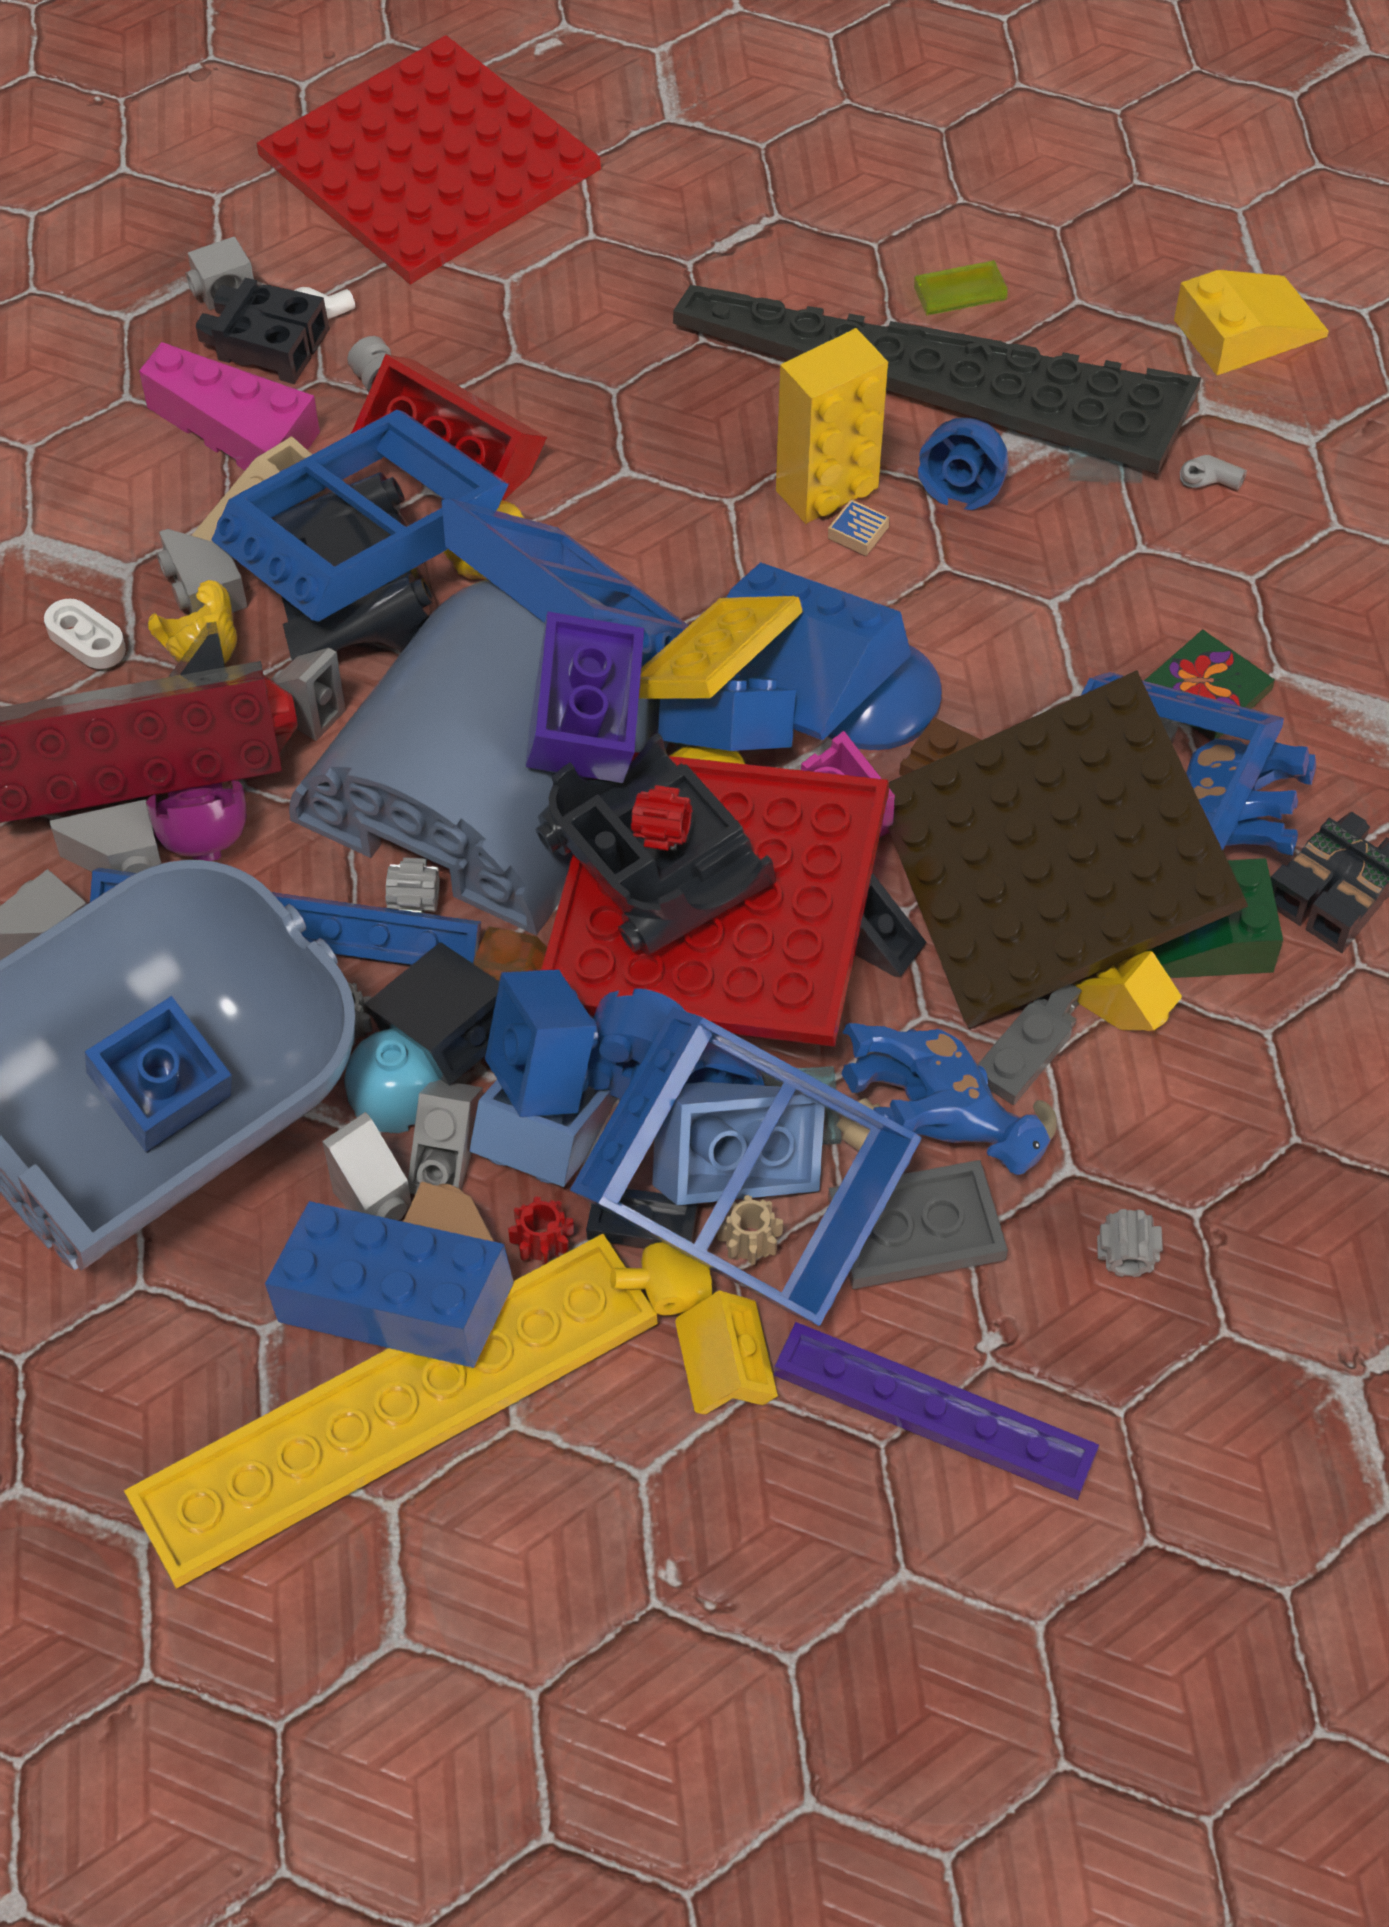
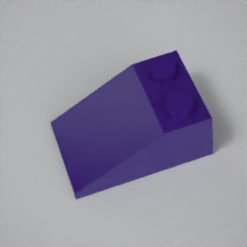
M547 611L529 726L525 767L558 772L563 766L571 762L579 776L623 783L635 751L644 628Z

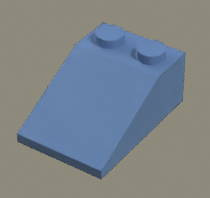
M496 1080L478 1101L469 1152L488 1158L489 1161L497 1165H507L533 1175L542 1182L554 1183L564 1187L584 1162L616 1097L610 1095V1090H597L588 1087L585 1092H582L578 1113L519 1117L500 1083Z
M713 1082L685 1084L654 1138L652 1185L676 1205L718 1201L781 1087ZM795 1091L736 1199H744L745 1195L756 1198L820 1190L824 1105Z

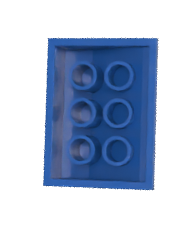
M760 562L731 588L726 598L799 597L803 612L737 674L741 675L740 679L747 680V684L749 677L777 679V688L796 690L793 729L824 740L911 656L901 611Z

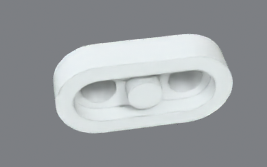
M63 599L53 603L46 610L44 622L50 639L87 666L105 669L116 665L124 657L126 646L120 628L84 602L77 599Z

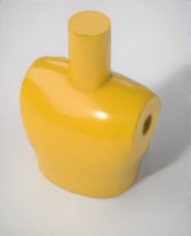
M663 1242L651 1244L644 1249L641 1259L642 1268H612L610 1274L612 1289H645L654 1311L659 1315H675L686 1312L712 1295V1280L709 1268Z

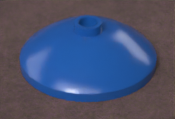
M909 645L911 656L827 737L834 739L845 731L856 747L863 750L896 748L918 738L933 717H937L940 709L942 688L934 665L923 653Z

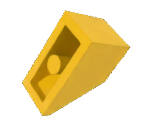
M1145 951L1072 983L1082 990L1077 1002L1119 1030L1151 1031L1157 1029L1168 1020L1169 1012L1182 998L1152 951Z

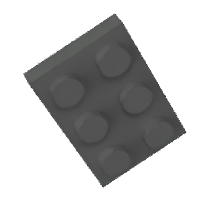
M981 1160L902 1174L886 1203L884 1211L879 1216L862 1247L858 1259L854 1262L848 1273L852 1289L1006 1260L1008 1249ZM840 1186L829 1188V1204Z

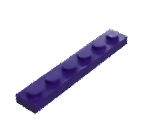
M795 1322L774 1366V1376L1076 1500L1079 1499L1099 1448L1097 1443L798 1322Z

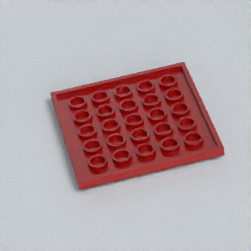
M447 35L256 143L258 155L410 285L601 170L599 155Z
M634 752L631 761H633L635 757L639 754L638 752ZM668 756L676 766L681 763L683 765L687 764L743 827L745 835L750 839L752 851L760 860L767 855L772 859L776 882L652 954L647 955L641 949L633 952L627 946L618 930V926L623 924L622 910L577 857L572 854L541 970H560L571 989L576 991L578 999L587 1013L591 1016H594L601 999L611 992L619 990L617 997L632 996L634 989H647L671 998L680 1004L686 1012L701 1016L733 1034L835 1047L889 794L888 780Z

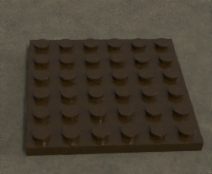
M1137 670L888 782L889 789L895 795L893 824L888 827V830L968 1028L1248 907L1243 892Z

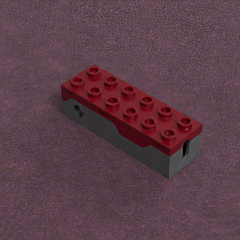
M261 661L0 707V823L281 772L282 767L279 753L298 727L292 694L263 674Z

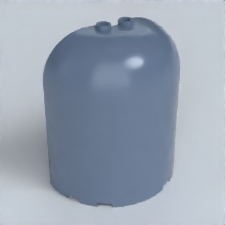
M488 579L469 585L454 593L430 615L295 789L290 800V821L369 858H372L381 846L380 837L432 860L450 869L453 897L537 936L560 902L573 854L570 852L562 855L558 850L550 853L540 841L535 828L541 825L538 815L549 805L548 797L553 786L552 777L557 772L525 767L529 726L545 623ZM571 587L591 603L605 606L588 594ZM660 699L638 700L634 752L640 753L650 737L658 733ZM663 741L665 750L668 746L669 741ZM580 776L586 780H593V778Z
M205 860L173 861L147 868L119 883L0 960V1193L34 1235L48 1249L53 1246L61 1261L73 1270L79 1268L82 1271L311 1111L331 1092L347 1065L355 1035V1007L349 984L342 971L336 965L337 958L334 952L321 938L312 943L308 942L301 934L306 930V925L299 912L290 904L284 907L269 889L242 870L222 863ZM172 996L232 1074L231 1096L145 1152L86 1073L84 1051Z

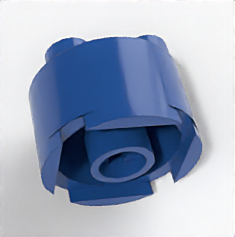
M634 989L632 996L617 997L618 990L607 994L599 1002L593 1017L598 1028V1041L596 1047L591 1049L588 1087L597 1090H610V1095L621 1099L671 1009L674 1007L685 1011L676 1001L652 990Z

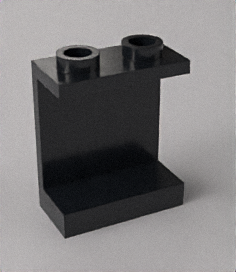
M439 942L364 1005L380 1031L394 1029L422 1049L438 1078L450 1086L486 1056L500 981Z

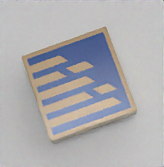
M851 499L828 527V539L867 556L889 528L890 517Z

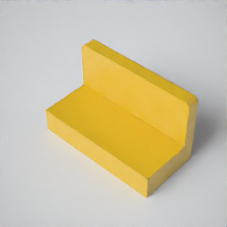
M719 1290L676 1318V1329L693 1407L696 1413L706 1415L733 1398L763 1406L778 1397L755 1300Z

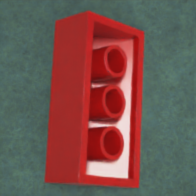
M388 354L384 356L351 432L352 434L395 410L403 411L509 484L502 498L503 501L529 478L547 439L543 434L417 361Z

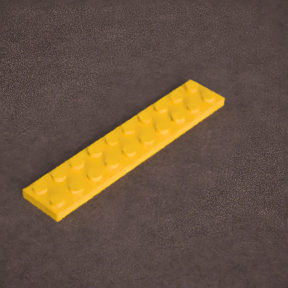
M602 1233L513 1281V1286L474 1368L388 1348L124 1490L127 1500L176 1589L657 1325V1313L641 1289L611 1288L610 1274L612 1268L626 1267Z

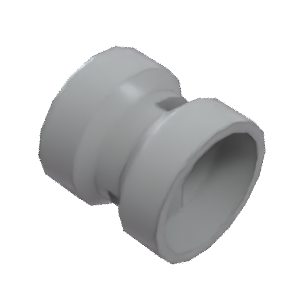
M368 336L359 340L351 348L347 357L348 365L358 377L362 378V383L368 391H370L385 354L391 355L389 347L382 338L377 336Z

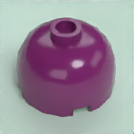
M232 780L233 789H223L221 782L167 792L168 799L162 800L157 803L156 794L149 797L146 801V807L155 836L167 850L177 855L192 856L193 860L214 861L221 858V850L235 843L242 834L247 819L246 801L242 784L239 781Z

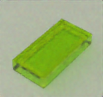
M995 260L914 277V289L926 316L1007 300L1008 288Z

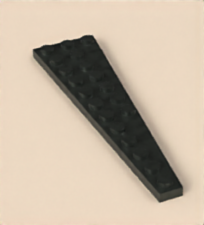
M691 284L673 310V324L789 360L857 328L888 361L886 390L1157 474L1189 412L1201 383V377L1147 368L1146 374L1121 370L1122 363L1105 360L1104 366L1079 362L1080 355L1064 352L1062 356L1049 357L1040 355L1036 347L1007 344L998 340L890 321L888 327L865 323V316L849 313L847 319L824 315L823 308L807 306L806 309L799 311L786 309L785 305L779 300L762 297L755 298L746 294Z

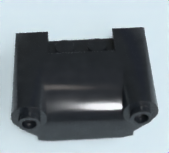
M379 472L349 485L405 527L410 525L400 513V503L404 502L405 498L394 477L387 479L383 473ZM330 492L271 518L334 567L391 536L334 492ZM422 563L321 621L311 620L282 597L288 622L282 625L292 661L297 656L330 648L338 651L346 646L363 642L384 643L402 653L426 620L436 610L437 606L425 563Z
M659 733L650 737L642 751L631 761L623 783L601 779H583L578 775L571 762L563 766L552 777L553 786L548 797L549 805L538 815L541 825L535 828L536 833L550 853L556 850L562 855L572 852L622 910L623 924L618 926V930L627 946L633 952L641 949L645 954L650 955L776 882L772 859L768 855L761 860L752 851L750 839L745 835L743 827L687 764L683 765L681 763L676 766L667 756L663 738ZM655 785L678 788L679 797L689 798L690 805L692 806L691 826L686 842H682V845L674 844V847L669 846L668 851L644 847L645 839L636 838L633 835V830H631L632 810L637 794L641 793V791L649 792V789H655Z

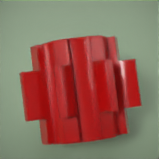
M655 785V789H649V792L641 791L636 796L632 810L631 830H633V835L636 838L645 839L644 847L668 851L669 846L674 847V844L682 845V842L685 843L691 826L692 806L690 805V799L679 797L678 788Z
M536 1196L529 1205L523 1204L520 1208H514L516 1225L508 1228L509 1242L519 1245L522 1261L528 1260L532 1262L535 1259L542 1261V1264L545 1265L551 1258L555 1256L560 1257L562 1254L569 1252L566 1237L574 1234L573 1218H564L562 1202H555L552 1199L550 1202L541 1201V1197ZM540 1229H545V1230H547V1231L541 1232V1233L535 1232V1231L540 1230Z

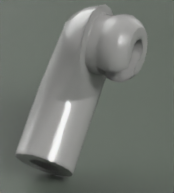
M1203 455L1188 460L1183 464L1180 470V479L1183 484L1191 488H1199L1218 482L1239 490L1244 482L1247 470L1211 455Z

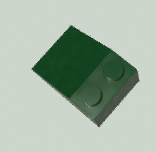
M1266 858L1227 860L1243 892L1248 907L1147 950L1154 953L1170 978L1274 973L1283 943V935Z

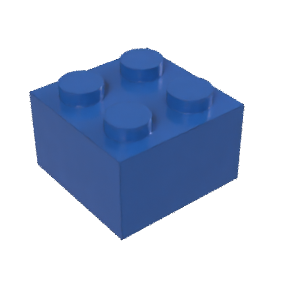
M736 674L711 698L660 699L658 733L662 736L663 741L728 751L792 747L796 690L777 688V679L749 677L747 684V680L740 679L741 675Z
M560 970L501 972L485 1056L487 1064L519 1117L578 1113L582 1092L587 1090L589 1084L588 1063L591 1049L596 1047L598 1041L596 1021L589 1016L579 1001L576 991L571 989Z
M172 996L84 1051L86 1073L145 1152L231 1096L232 1074Z

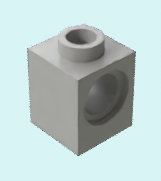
M235 236L188 252L191 270L185 273L187 283L192 294L195 297L200 295L209 310L215 309L214 298L221 285L239 288L245 277L254 279L251 262Z

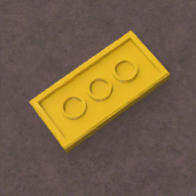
M799 597L719 598L641 668L639 699L711 698L803 612Z

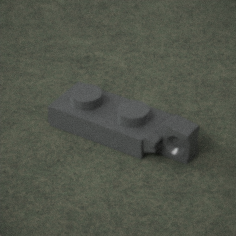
M1069 984L1054 991L1049 1000L1040 997L1035 999L1033 1003L1030 1002L977 1064L981 1065L987 1073L990 1091L1012 1105L1018 1102L1070 1039L1072 1028L1077 1020L1071 1014L1079 1005L1077 1001L1079 994L1082 992L1081 989L1073 984Z

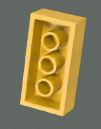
M857 328L780 364L776 492L805 524L821 516L830 515L837 508L847 504L851 499L855 500L869 495L879 486L888 361Z

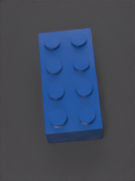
M309 1201L266 1280L265 1286L279 1323L474 1368L514 1282L505 1245L502 1243Z

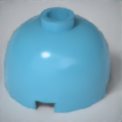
M394 1029L375 1032L359 1043L349 1057L344 1084L348 1102L354 1109L356 1117L366 1112L373 1120L379 1132L402 1133L409 1131V1125L415 1124L419 1093L430 1082L441 1079L436 1075L422 1049Z

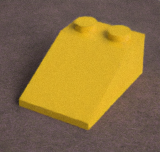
M1216 270L1181 282L1174 321L1216 376L1320 340L1328 335V329L1285 276Z

